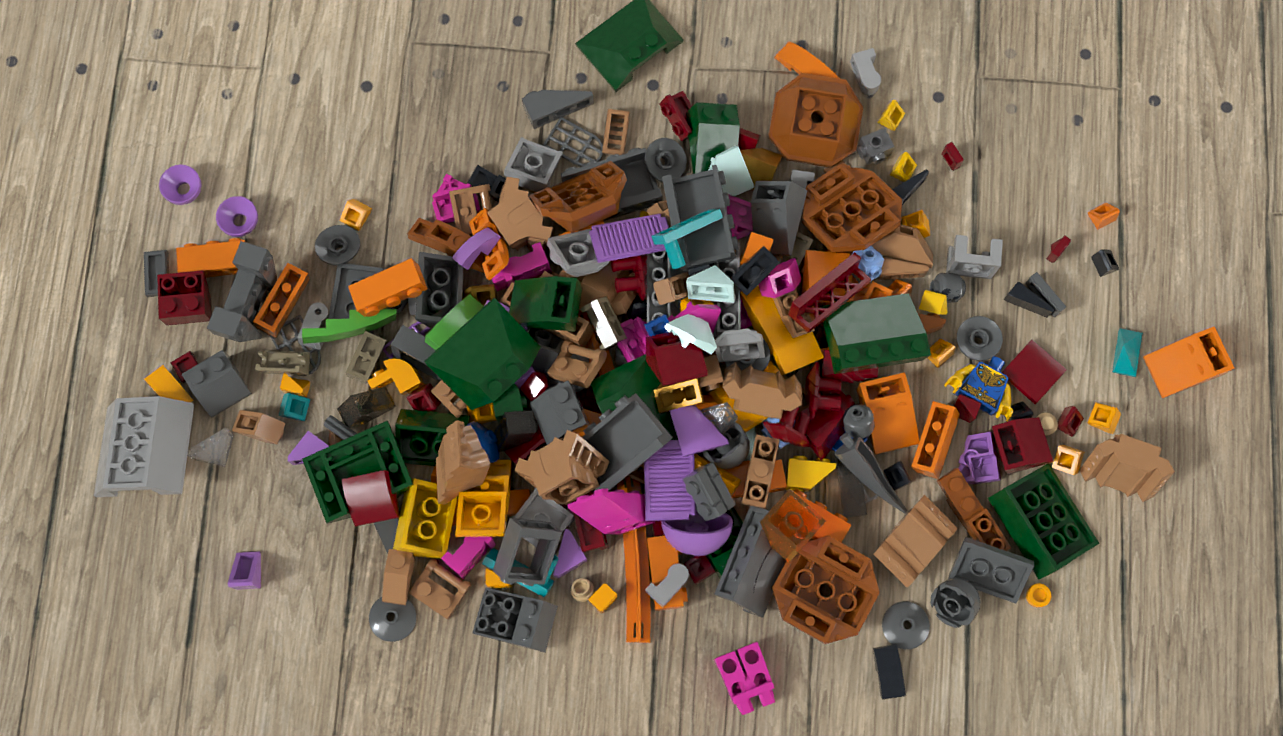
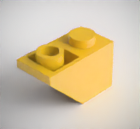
M805 456L789 458L786 470L787 487L785 490L791 489L794 491L797 489L802 492H809L835 470L836 463H830V459L826 458L823 460L817 458L816 461H809Z

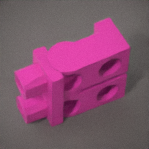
M540 242L532 245L533 252L521 257L513 256L509 258L507 266L492 278L497 292L508 288L515 280L540 278L544 271L551 274L549 262Z
M496 536L465 537L464 543L453 555L447 551L441 559L464 579L483 558L488 548L492 550L496 545L493 540Z
M758 642L736 650L745 672L741 668L735 651L713 659L732 704H736L742 715L754 711L750 698L756 695L759 696L763 707L775 703L772 691L775 687L771 681Z

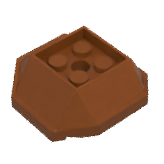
M801 73L776 92L768 138L787 161L831 168L856 152L863 106L846 80ZM819 115L823 121L821 123H814L811 117Z
M612 161L590 169L587 173L551 188H545L528 197L542 216L550 217L566 230L573 233L618 213L622 190L627 178L622 169Z
M840 163L806 186L807 195L803 208L802 223L831 252L850 253L857 250H865L900 226L902 199L873 171L853 168L850 165Z
M830 536L794 546L772 587L782 621L823 644L857 636L880 593L871 559ZM820 585L829 586L831 589L829 597L820 595Z

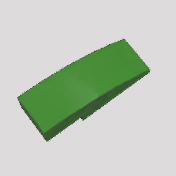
M469 294L426 335L425 343L436 351L484 306Z

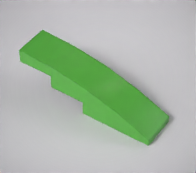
M382 309L377 315L371 317H364L357 310H349V319H326V328H302L303 344L330 342L363 334L365 331L376 330L396 320V309Z

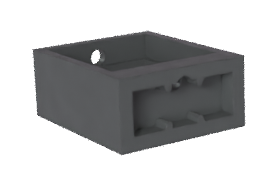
M402 325L391 343L393 356L404 360L440 382L441 379L424 362L435 350L425 343L424 336Z
M510 518L493 571L506 584L518 582L528 586H534V584L544 585L562 532L551 522ZM522 537L539 539L530 568L512 567Z

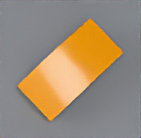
M164 365L144 379L157 396L190 403L194 401Z

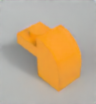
M401 359L383 361L387 370L381 369L371 375L372 378L367 381L371 389L375 391L394 381L402 395H407L425 385L417 369Z

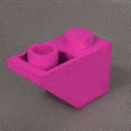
M796 258L777 265L758 284L761 296L777 298L796 289L802 281Z

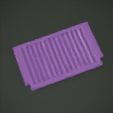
M654 214L592 226L589 234L597 262L601 263L665 251L664 244L654 245L651 236L669 228L666 217H662L661 214Z
M670 440L644 461L646 521L689 520V515H696V503L686 491V485L683 481L685 476L695 470L694 454L684 457L678 440Z

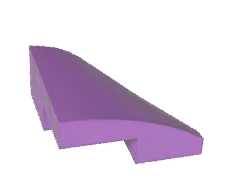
M695 405L670 410L684 457L729 445L728 439L719 432Z
M991 432L968 435L964 445V453L960 456L958 462L960 464L959 470L967 483L979 484L1001 481L995 436Z

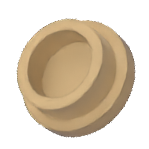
M1041 413L1037 416L1040 417L1045 436L1052 435L1057 430L1058 422L1055 416L1050 413Z
M584 578L575 580L571 587V595L579 602L587 601L595 591L593 583Z

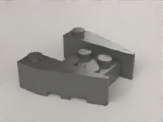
M240 241L232 262L238 269L224 308L215 306L207 329L214 335L237 342H245L262 338V335L253 326V321L259 312L260 304L266 300L267 290L271 291L274 287L277 275L273 256L268 249Z

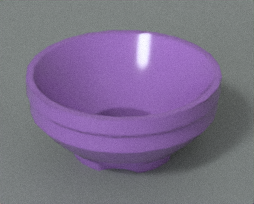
M182 164L168 168L162 174L159 182V189L163 197L175 205L191 203L198 197L202 187L198 173L192 167ZM181 184H189L190 190L188 193L183 195L178 193V188Z
M230 197L224 200L217 209V225L229 236H245L257 225V209L245 197ZM238 215L246 216V222L242 226L234 224V219Z

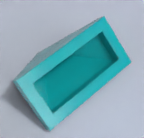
M1119 329L1112 373L1136 377L1143 333Z

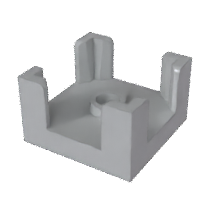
M956 235L954 248L953 246L948 248L946 273L991 279L1001 267L1003 240L992 239L990 252L984 251L981 255L967 254L968 237Z
M535 488L514 517L551 522L562 533L575 520L572 513L554 500L542 499L537 488ZM523 537L537 548L539 539Z

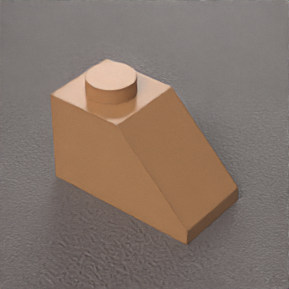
M240 410L232 432L277 445L283 436L285 423L263 413Z
M389 549L384 569L382 602L406 606L416 561L412 552Z

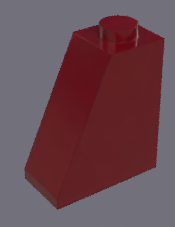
M840 391V394L832 393L828 395L841 397L840 411L818 409L814 419L811 418L805 434L811 444V449L820 460L827 456L845 432L844 412L848 407L855 404L851 396L845 395L842 391ZM809 407L801 411L800 413H805L810 416Z

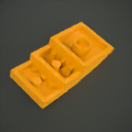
M758 285L747 296L740 292L741 300L753 329L762 334L763 339L769 346L770 355L773 354L781 375L824 358L813 332L792 338L779 315L773 298L761 296Z
M497 460L494 463H490L491 465L483 485L459 492L456 537L505 535L511 487V460Z

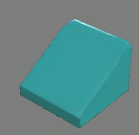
M292 393L284 394L279 416L305 421L311 399Z

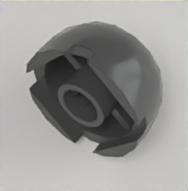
M725 422L720 423L715 427L728 439L729 445L710 451L705 450L702 453L710 463H714L715 467L728 470L737 467L747 458L750 441L744 429L736 422L728 425Z
M954 578L942 582L934 589L931 594L930 604L938 612L936 616L939 620L948 626L960 628L962 625H969L975 619L980 610V596L971 583L960 578Z

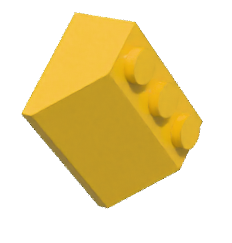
M414 478L412 479L413 486L404 493L393 550L412 552L415 557L442 558L448 548L457 497L446 505L439 504L437 484Z

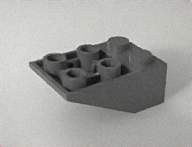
M756 181L751 200L753 232L774 239L770 249L773 255H792L807 195L806 189L792 181Z
M485 587L472 634L545 653L558 606L543 600Z

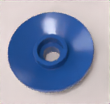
M470 422L468 425H471L475 430L482 448L487 453L489 462H496L500 457V451L495 433L479 422Z

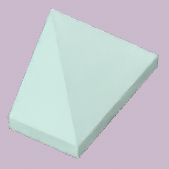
M716 265L687 278L688 299L734 303V282Z

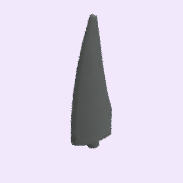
M848 433L843 434L840 440L844 444L834 453L837 458L876 495L904 514L907 513V509L880 469L873 452L862 438L857 436L852 439Z

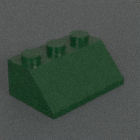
M401 409L395 423V439L405 463L436 466V458L439 456L438 450L443 436L447 434V427L457 420L464 422V425L467 426L470 423V416L461 415L457 418L449 413Z

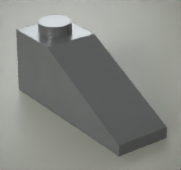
M540 90L526 94L522 98V103L533 129H536L560 117L594 104L592 91Z

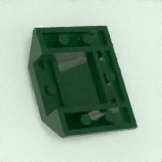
M632 0L577 41L575 45L614 91L617 92L633 80V72L662 50L668 54L684 42V39L650 0Z
M494 297L424 362L471 410L494 402L530 369L541 346Z
M646 354L593 379L591 386L602 414L608 409L613 412L617 408L614 405L625 395L627 398H630L636 393L672 436L671 440H678L670 411L659 413L654 390L661 383L646 362Z
M388 420L302 458L327 524L351 518L344 495L342 479L386 470L389 472L391 492L396 494L397 498L413 486L409 471Z

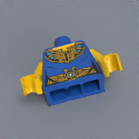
M993 356L988 365L983 362H979L977 365L969 364L957 370L944 384L945 387L951 385L954 388L952 393L956 396L962 394L981 403L980 409L991 416L997 411L995 417L999 418L1000 414L1004 415L1008 422L1013 414V409L1011 408V389L1007 383L1008 376L1000 372L1005 362L998 357Z

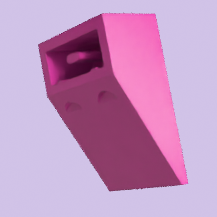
M599 489L594 491V495L577 497L576 502L567 505L568 509L603 534L620 535L655 523V521H646L645 494H640L639 491L624 493V490L609 492L608 489Z

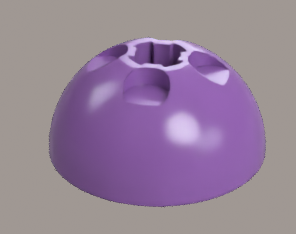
M696 510V515H689V520H663L661 525L666 539L676 550L684 554L704 556L715 552L724 545L730 536L733 520L728 514L724 513L717 518L705 521Z

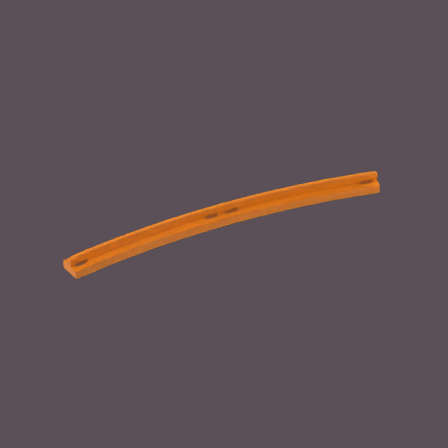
M580 310L578 316L589 321L588 314L586 312L582 313ZM596 330L585 348L592 350L600 349V344L595 338ZM609 350L606 351L607 358L599 370V376L614 369ZM629 476L625 477L627 488L624 487L623 479L617 483V490H624V493L639 491L642 494L640 482L633 479L634 487H631ZM646 526L623 533L627 605L626 643H650V596L645 592V589L650 585ZM634 624H636V637H634ZM641 624H643V638H641Z

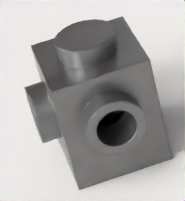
M882 128L861 137L857 151L860 158L865 159L867 165L872 162L878 164L892 154L895 146L886 128Z

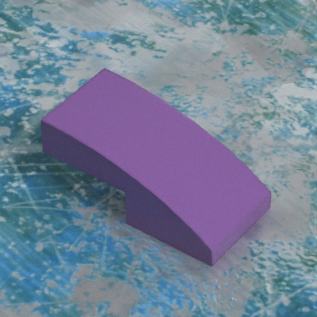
M487 227L468 239L452 258L468 270L481 251L487 256L489 255L501 236Z

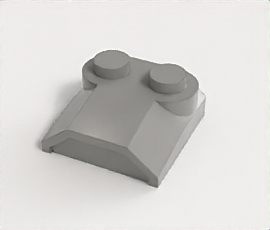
M521 137L504 169V175L520 179L518 186L535 192L550 187V181L561 159L562 151H556Z
M591 229L548 238L547 246L550 249V259L572 276L579 277L596 273L609 263V261L597 262L589 234Z
M755 330L724 331L715 340L717 346L715 352L719 363L765 358L763 336Z

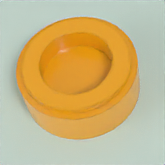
M1037 583L1031 585L1026 591V599L1033 607L1041 608L1048 605L1051 601V591L1044 584Z

